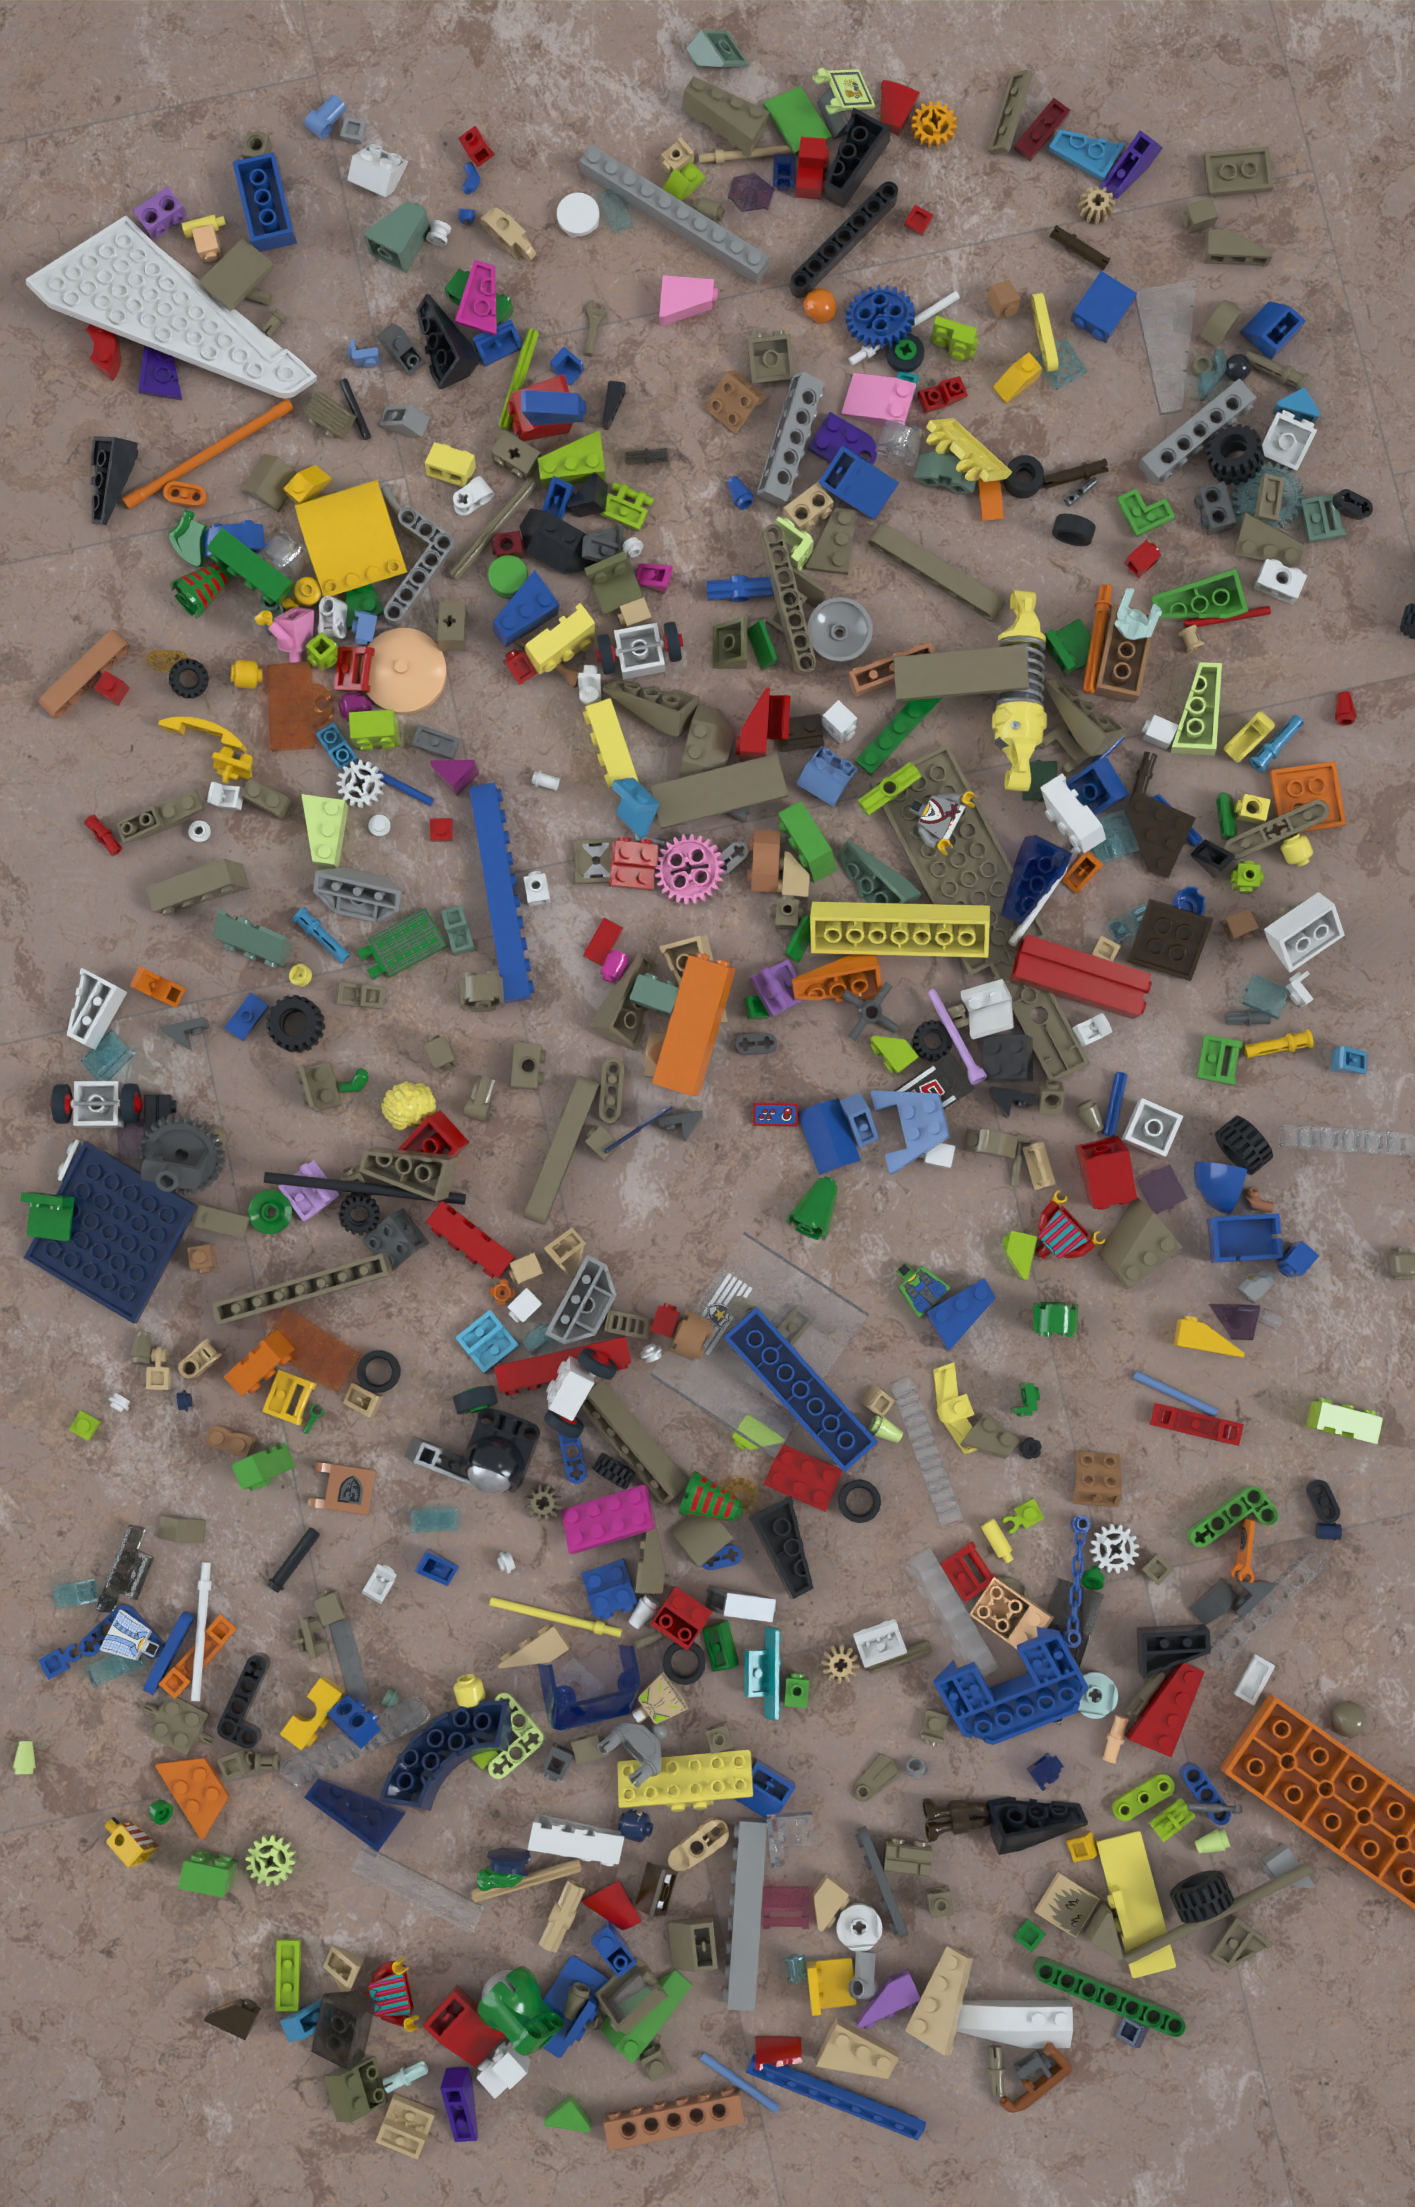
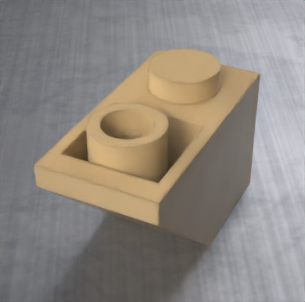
M785 852L784 858H780L779 871H783V879H778L777 892H781L782 896L789 895L794 896L796 900L807 901L810 875L790 852Z
M827 1873L813 1891L818 1930L822 1932L825 1927L829 1929L836 1920L834 1915L839 1909L843 1910L850 1901L848 1898L849 1890Z

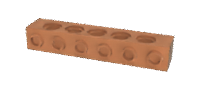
M726 2087L718 2093L712 2094L710 2091L698 2094V2097L689 2098V2096H682L676 2098L674 2102H655L650 2107L644 2108L643 2105L632 2107L630 2111L621 2112V2110H613L604 2116V2129L608 2150L613 2151L744 2124L745 2115L740 2089ZM716 2104H722L725 2106V2109L722 2112H716L713 2107ZM698 2108L703 2113L701 2116L695 2117L690 2112ZM671 2113H677L680 2116V2119L677 2121H671L669 2120L668 2115ZM648 2118H655L658 2123L654 2126H649L645 2121ZM630 2122L634 2124L635 2128L628 2131L623 2128V2124Z

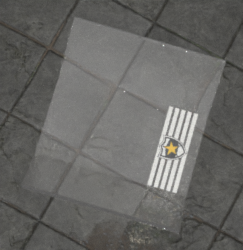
M744 1231L692 1311L710 1319V1324L714 1326L710 1338L705 1337L702 1344L705 1347L700 1360L695 1358L692 1361L667 1349L650 1376L775 1458L797 1419L723 1336L745 1317L744 1310L748 1306H757L777 1329L790 1313H793L795 1316L780 1333L790 1343L805 1323L810 1325L793 1347L821 1379L824 1380L844 1348L867 1319L869 1313ZM753 1308L747 1309L746 1314L750 1313ZM794 1323L797 1325L796 1332L789 1331L790 1324Z

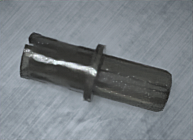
M645 448L644 451L625 453V463L627 465L642 463L649 465V463L668 462L667 448L650 450Z

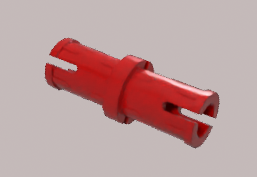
M95 814L89 816L84 821V824L95 835V840L101 843L111 856H115L122 851L123 847L111 835V830L103 826Z

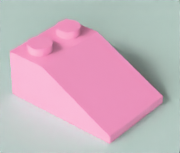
M853 373L841 415L903 433L916 384L894 377Z

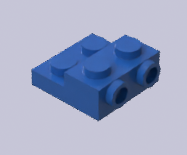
M624 1558L581 1573L595 1618L600 1616V1619L604 1620L614 1616L613 1611L621 1609L622 1613L635 1609L634 1604L638 1603V1599Z

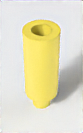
M214 214L183 222L182 228L187 239L194 237L192 229L213 224L215 231H218L219 226L226 225L224 216L216 218Z
M993 1518L983 1523L980 1527L998 1558L1003 1557L1005 1563L1011 1562L1014 1559L1010 1553L1013 1549L995 1519Z

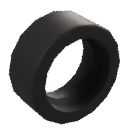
M1059 514L1056 516L1052 535L1061 542L1070 545L1088 546L1092 542L1096 526L1089 519L1079 515Z
M372 1351L365 1354L357 1366V1378L360 1384L366 1390L373 1393H382L392 1389L398 1383L401 1375V1368L397 1358L386 1351ZM377 1358L386 1360L392 1368L390 1379L382 1385L371 1383L366 1376L367 1365Z
M858 1479L852 1480L843 1486L839 1493L838 1504L842 1514L847 1519L856 1523H864L872 1520L878 1514L881 1506V1497L874 1485L868 1481ZM855 1488H864L872 1496V1507L865 1514H854L847 1507V1495Z
M674 1642L667 1648L664 1654L663 1667L665 1674L671 1681L677 1684L688 1685L695 1683L701 1678L705 1670L706 1658L704 1651L697 1643L693 1642L689 1650L693 1651L697 1656L698 1666L690 1675H679L673 1670L671 1659L676 1651L684 1648Z

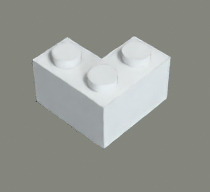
M511 2041L508 2044L503 2042L495 2050L496 2054L491 2060L486 2058L478 2067L479 2071L476 2078L494 2099L507 2087L511 2089L528 2072L531 2060L527 2055L523 2056L517 2053L512 2047Z

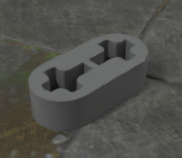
M770 1033L745 1034L737 1038L735 1047L741 1055L770 1054L775 1051L777 1040ZM765 1038H769L773 1045H770V1049H765L764 1045L757 1046V1043L764 1042ZM744 1039H747V1043H755V1046H749L747 1051H743V1047H739V1044Z

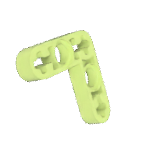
M509 1692L499 1693L495 1701H501V1697L503 1699L509 1698L510 1708L513 1709L514 1706L518 1708L511 1714L512 1730L518 1738L509 1745L508 1752L501 1751L490 1762L488 1771L495 1779H502L538 1749L544 1740L542 1730ZM514 1715H523L526 1721L525 1724L520 1727L516 1726L513 1723ZM529 1733L533 1735L537 1733L539 1735L537 1738L538 1743L531 1742L527 1746L531 1750L527 1751L525 1745L519 1741L523 1739L525 1743L530 1738ZM516 1746L521 1748L523 1752L522 1757L519 1759L512 1758L510 1755L511 1748ZM505 1754L507 1760L513 1765L510 1766L509 1763L504 1765L503 1773L500 1771L494 1772V1763L501 1764L505 1760L502 1757Z

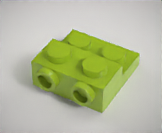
M936 316L930 341L939 347H949L948 356H951L952 359L959 362H968L969 358H974L979 337H976L977 328Z

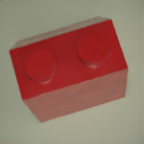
M564 374L521 389L570 393ZM521 390L511 393L509 402H507V410L514 420V434L518 435L519 439L523 442L570 432L573 423L532 426L521 412Z
M1119 1136L1075 1146L1088 1201L1093 1209L1104 1210L1111 1205H1125L1137 1199L1130 1152Z

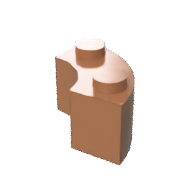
M754 829V838H749V851H753L752 869H748L747 882H751V891L777 892L781 831Z

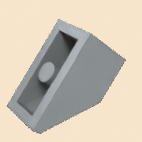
M412 405L386 406L378 426L409 438L422 437L427 430V423L430 417Z
M1283 1843L1261 1859L1265 1864L1263 1870L1270 1879L1277 1878L1301 1866L1289 1848ZM1309 1876L1290 1884L1310 1889L1315 1887Z

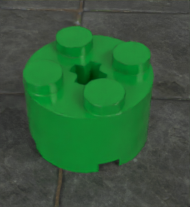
M1034 1302L1032 1330L1036 1331L1038 1336L1051 1337L1052 1333H1058L1062 1337H1074L1075 1332H1078V1304L1072 1303L1071 1307L1066 1306V1302H1041V1306H1039L1037 1302Z

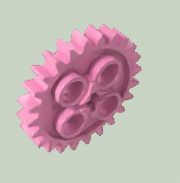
M684 834L682 835V841L674 837V845L667 842L668 850L661 849L660 851L664 856L657 858L661 864L654 867L660 871V873L655 874V877L662 879L657 885L659 887L665 886L662 893L667 894L670 892L668 898L673 900L676 897L678 904L684 899L687 906H689L691 900L695 905H698L699 898L706 902L705 895L707 894L714 897L712 890H720L716 885L717 882H724L719 875L726 874L723 869H720L721 866L725 865V862L718 860L723 856L722 853H715L718 847L716 845L710 847L711 841L708 839L704 842V837L701 835L696 840L694 834L690 835L689 840ZM703 852V859L695 862V854ZM681 856L682 863L679 866H673V860ZM706 864L709 865V867L705 869L699 868L705 866ZM690 865H691L693 868H698V869H692V870H691V874H688V873L686 872V870H689V866H690ZM673 871H682L674 875H671ZM706 873V881L698 883V876ZM679 878H685V885L681 888H678L677 880Z

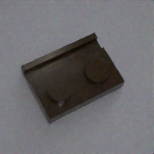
M820 714L789 718L788 740H779L781 752L824 746Z

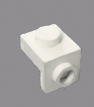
M211 782L207 802L221 809L241 810L243 803L241 792L244 788Z
M1298 971L1289 978L1291 983L1286 986L1291 993V1000L1301 1007L1313 1000V997L1300 982L1310 975L1308 971L1303 974Z
M1103 1013L1072 1028L1081 1047L1087 1046L1112 1033L1110 1024Z
M377 1564L362 1594L382 1604L396 1580L397 1575L394 1573V1570L389 1566Z

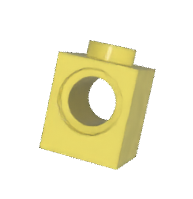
M1244 794L1240 800L1237 799L1235 804L1236 820L1262 825L1267 819L1270 799ZM1246 806H1254L1256 813H1249Z

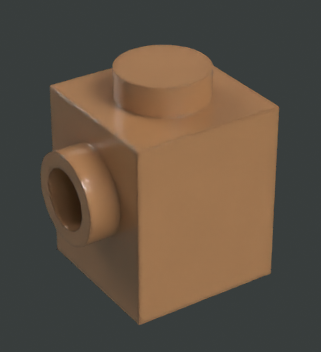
M1007 280L991 285L987 302L997 319L1017 314L1021 298L1011 281Z
M1250 908L1227 917L1221 922L1230 942L1241 938L1242 941L1254 936L1253 932L1259 928L1257 915L1254 912L1252 913Z
M207 1244L187 1248L190 1270L197 1271L198 1274L211 1272V1268L218 1267L215 1245Z

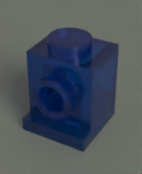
M774 154L773 187H777L779 191H788L790 188H794L795 155Z
M1046 1753L1026 1769L1041 1790L1044 1791L1046 1789L1044 1784H1051L1056 1781L1064 1766L1056 1755L1051 1757L1049 1753Z

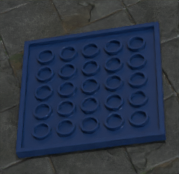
M84 1141L56 1194L75 1197L70 1240L60 1241L34 1237L24 1258L135 1324L138 1323L198 1206L174 1191L165 1192L160 1190L155 1182L142 1180L140 1171L89 1141Z

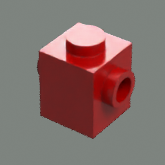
M476 126L458 138L467 155L477 167L495 155L486 138Z

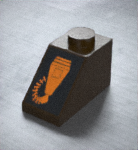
M238 1999L210 2010L204 2021L246 2040L261 2008L257 2007V2003L250 1999Z

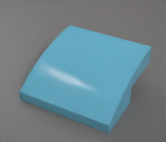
M491 1310L455 1337L484 1374L520 1346Z

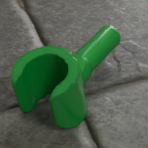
M317 1404L312 1405L310 1408L311 1416L302 1431L304 1434H308L316 1419L324 1415L323 1408L320 1414L315 1415L313 1413Z

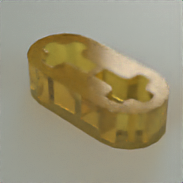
M153 650L147 656V663L154 671L170 672L175 662L171 661H178L179 657L182 660L189 658L182 651ZM157 656H159L162 660H166V662L160 661L156 665L153 660H156Z

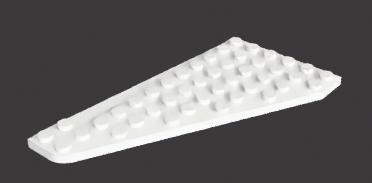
M127 216L122 217L26 279V285L53 310L273 396L284 399L294 397L317 381V376L288 349L280 347L238 311L233 309L230 312L199 285V280L159 248Z

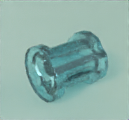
M793 1954L784 1958L789 1972L788 1983H799L808 1979L803 1966L804 1954Z

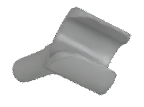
M634 833V839L637 843H640L641 839H649L653 841V844L664 846L665 841L647 836L640 838Z

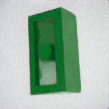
M761 619L747 630V634L760 669L764 670L777 664V656L765 624Z
M1221 792L1216 797L1221 839L1227 840L1238 836L1233 798L1230 794Z
M805 914L785 950V957L797 963L801 961L811 942L809 915Z
M723 1621L703 1627L702 1633L713 1672L731 1669L739 1665L729 1622Z

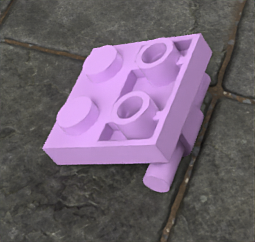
M315 1160L309 1164H303L299 1168L300 1170L294 1174L328 1179ZM288 1185L278 1186L281 1192L289 1199L292 1207L303 1222L308 1221L341 1196L338 1191Z

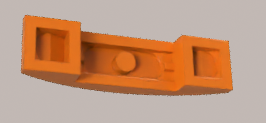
M222 1614L205 1631L203 1669L237 1630ZM195 1644L158 1684L174 1699L192 1682Z

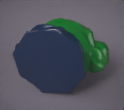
M498 1848L488 1851L487 1858L490 1861V1865L477 1873V1885L481 1891L516 1886L525 1876L529 1875L525 1870V1864H528L531 1858L530 1851L521 1848Z

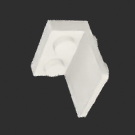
M1003 979L961 991V998L969 1012L970 1036L972 1039L1014 1027L1012 998Z

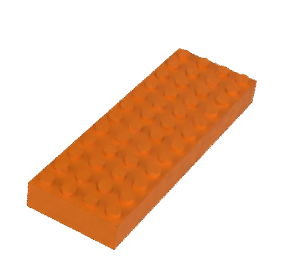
M1269 1693L1219 1769L1415 1909V1796Z

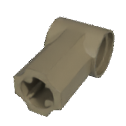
M477 1075L471 1097L468 1098L465 1105V1117L486 1122L491 1105L489 1102L496 1080Z

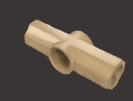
M568 1879L558 1902H555L549 1915V1922L539 1941V1945L543 1949L555 1953L559 1949L566 1930H569L577 1912L576 1908L586 1889L581 1883Z

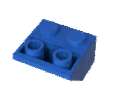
M1269 301L1239 333L1267 358L1272 360L1298 334L1306 320L1290 306Z
M756 1758L752 1764L753 1797L736 1798L735 1800L772 1822L785 1806L796 1786L794 1781Z

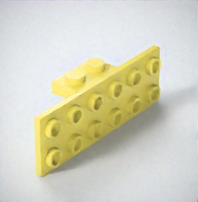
M750 1750L661 1757V1772L657 1776H650L638 1788L634 1786L636 1781L633 1784L630 1782L629 1775L634 1773L642 1764L638 1760L619 1761L617 1763L618 1803L620 1808L665 1805L669 1809L671 1808V1811L679 1812L684 1811L685 1807H693L695 1810L707 1809V1805H714L713 1800L753 1797Z
M1134 1831L1097 1841L1096 1844L1110 1894L1107 1896L1110 1910L1114 1909L1116 1918H1113L1116 1932H1120L1126 1953L1166 1933V1925L1141 1832ZM1171 1944L1129 1964L1132 1978L1175 1968L1176 1963Z

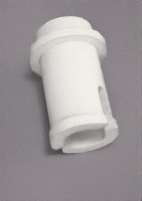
M541 770L539 772L535 771L532 778V784H535V787L539 785L557 791L560 783L559 777L544 774Z

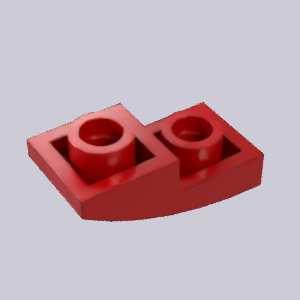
M960 376L943 380L939 385L920 390L917 394L925 413L941 409L968 396Z

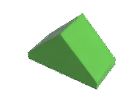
M571 2094L546 2114L544 2126L590 2133L591 2119Z

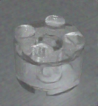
M887 420L882 427L875 452L885 457V461L888 464L898 465L899 462L915 466L925 433L915 425L912 428L905 426V421Z
M281 529L264 546L260 554L265 561L269 558L272 563L271 566L293 582L310 564L311 558L307 554L308 549L303 543H296L291 539L292 536L286 530Z

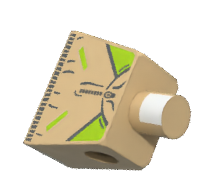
M662 1670L639 1693L637 1698L641 1706L632 1711V1714L638 1723H641L650 1716L652 1721L658 1724L687 1710L689 1704L673 1681L665 1674V1670Z

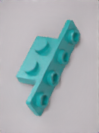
M765 1626V1649L745 1650L744 1696H764V1717L769 1720L778 1721L781 1711L779 1702V1691L781 1688L779 1679V1668L781 1666L779 1645L781 1643L779 1628Z

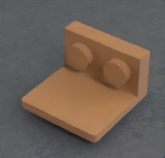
M737 371L726 372L714 390L704 409L731 431L738 433L757 405L764 404L768 396Z
M1077 1451L1075 1453L1076 1487L1073 1493V1504L1118 1507L1122 1496L1120 1455Z

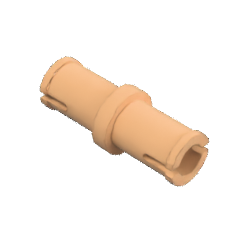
M1117 1714L1114 1716L1111 1731L1106 1736L1108 1741L1102 1756L1103 1760L1114 1764L1116 1763L1120 1746L1124 1744L1125 1739H1123L1129 1722L1128 1718Z

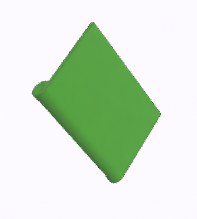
M801 86L763 103V107L770 112L771 119L794 156L799 155L801 136L825 139L832 137Z

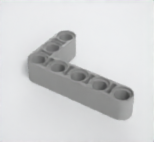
M404 507L399 511V526L403 531L425 545L427 549L384 608L385 620L391 626H398L404 621L453 551L452 536L411 507ZM410 515L414 520L411 523H404L402 521L403 517ZM423 528H428L432 532L428 536H423L420 531ZM440 541H447L450 545L442 549L438 546V543ZM428 558L437 560L434 566H429L425 562ZM417 575L425 578L420 584L413 581V578ZM408 592L412 595V598L409 601H404L400 598L401 595ZM391 610H397L400 612V615L397 618H390L388 613Z

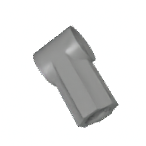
M856 1952L855 1974L848 1986L849 1994L854 1999H874L878 1995L879 1985L874 1979L875 1952Z

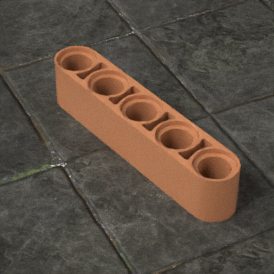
M114 629L110 630L40 697L38 704L53 719L60 718L100 679L104 671L108 672L129 651L130 644Z

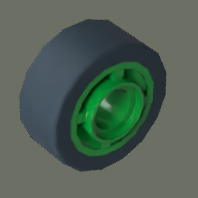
M493 1385L474 1387L453 1397L456 1412L460 1415L476 1413L498 1403Z

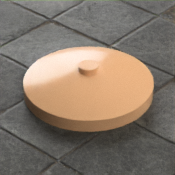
M395 628L381 633L373 639V642L369 643L367 647L374 648L375 654L371 660L370 693L366 694L374 704L383 710L393 709L395 714H412L424 710L435 702L445 686L447 666L442 651L439 650L438 644L430 636L412 628ZM362 655V658H361L360 669H359V671H360V679H361V670H362L363 655Z

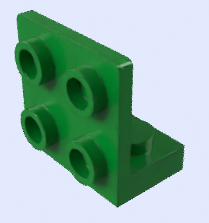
M1076 619L1056 632L1051 629L1045 633V646L1064 677L1087 664L1091 635L1080 619Z
M21 1192L20 1201L29 1202L27 1236L69 1241L75 1197L41 1192Z

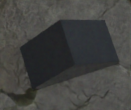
M594 472L566 505L579 518L605 512L608 484Z
M1206 839L1190 854L1213 878L1235 858L1233 853Z

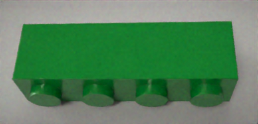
M224 528L219 530L206 547L211 553L209 557L219 565L221 562L228 566L226 570L236 578L239 575L244 578V584L252 591H255L257 588L263 593L261 597L271 605L275 602L280 606L294 588L291 580Z

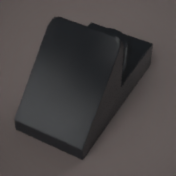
M993 1086L989 1090V1094L1006 1118L1010 1115L1012 1102H1015L1016 1107L1028 1108V1105L1032 1106L1035 1103L1036 1095Z

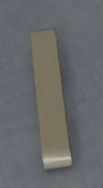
M880 522L868 539L869 545L989 621L994 620L1005 603L1001 596L885 523Z
M771 524L761 533L760 542L793 669L798 675H806L815 668L816 659L784 534L778 525ZM767 532H773L776 535V541L769 540ZM778 553L781 556L782 561H774L772 558V554ZM779 574L786 576V584L779 582ZM786 595L790 596L793 601L792 605H787L783 597ZM789 617H795L798 621V626H792L789 623ZM795 638H800L803 641V648L795 645ZM800 659L808 661V669L801 667Z
M583 1076L578 1077L527 1205L524 1218L542 1225L546 1224L598 1093L600 1083Z

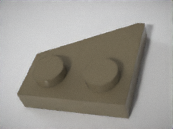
M984 1412L960 1445L965 1448L968 1446L977 1448L979 1452L991 1453L996 1457L1006 1459L1020 1440L987 1412Z
M1234 1916L1209 1954L1228 1969H1232L1239 1965L1241 1961L1254 1957L1257 1952L1265 1948H1271L1273 1943L1241 1919Z

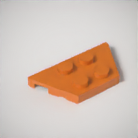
M206 1757L158 1763L155 1765L156 1769L200 1840H203L216 1821L230 1794Z

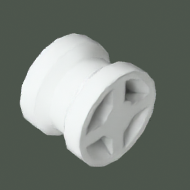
M432 220L430 223L431 230L427 233L426 239L433 245L444 247L447 245V235L450 234L451 227L443 221Z

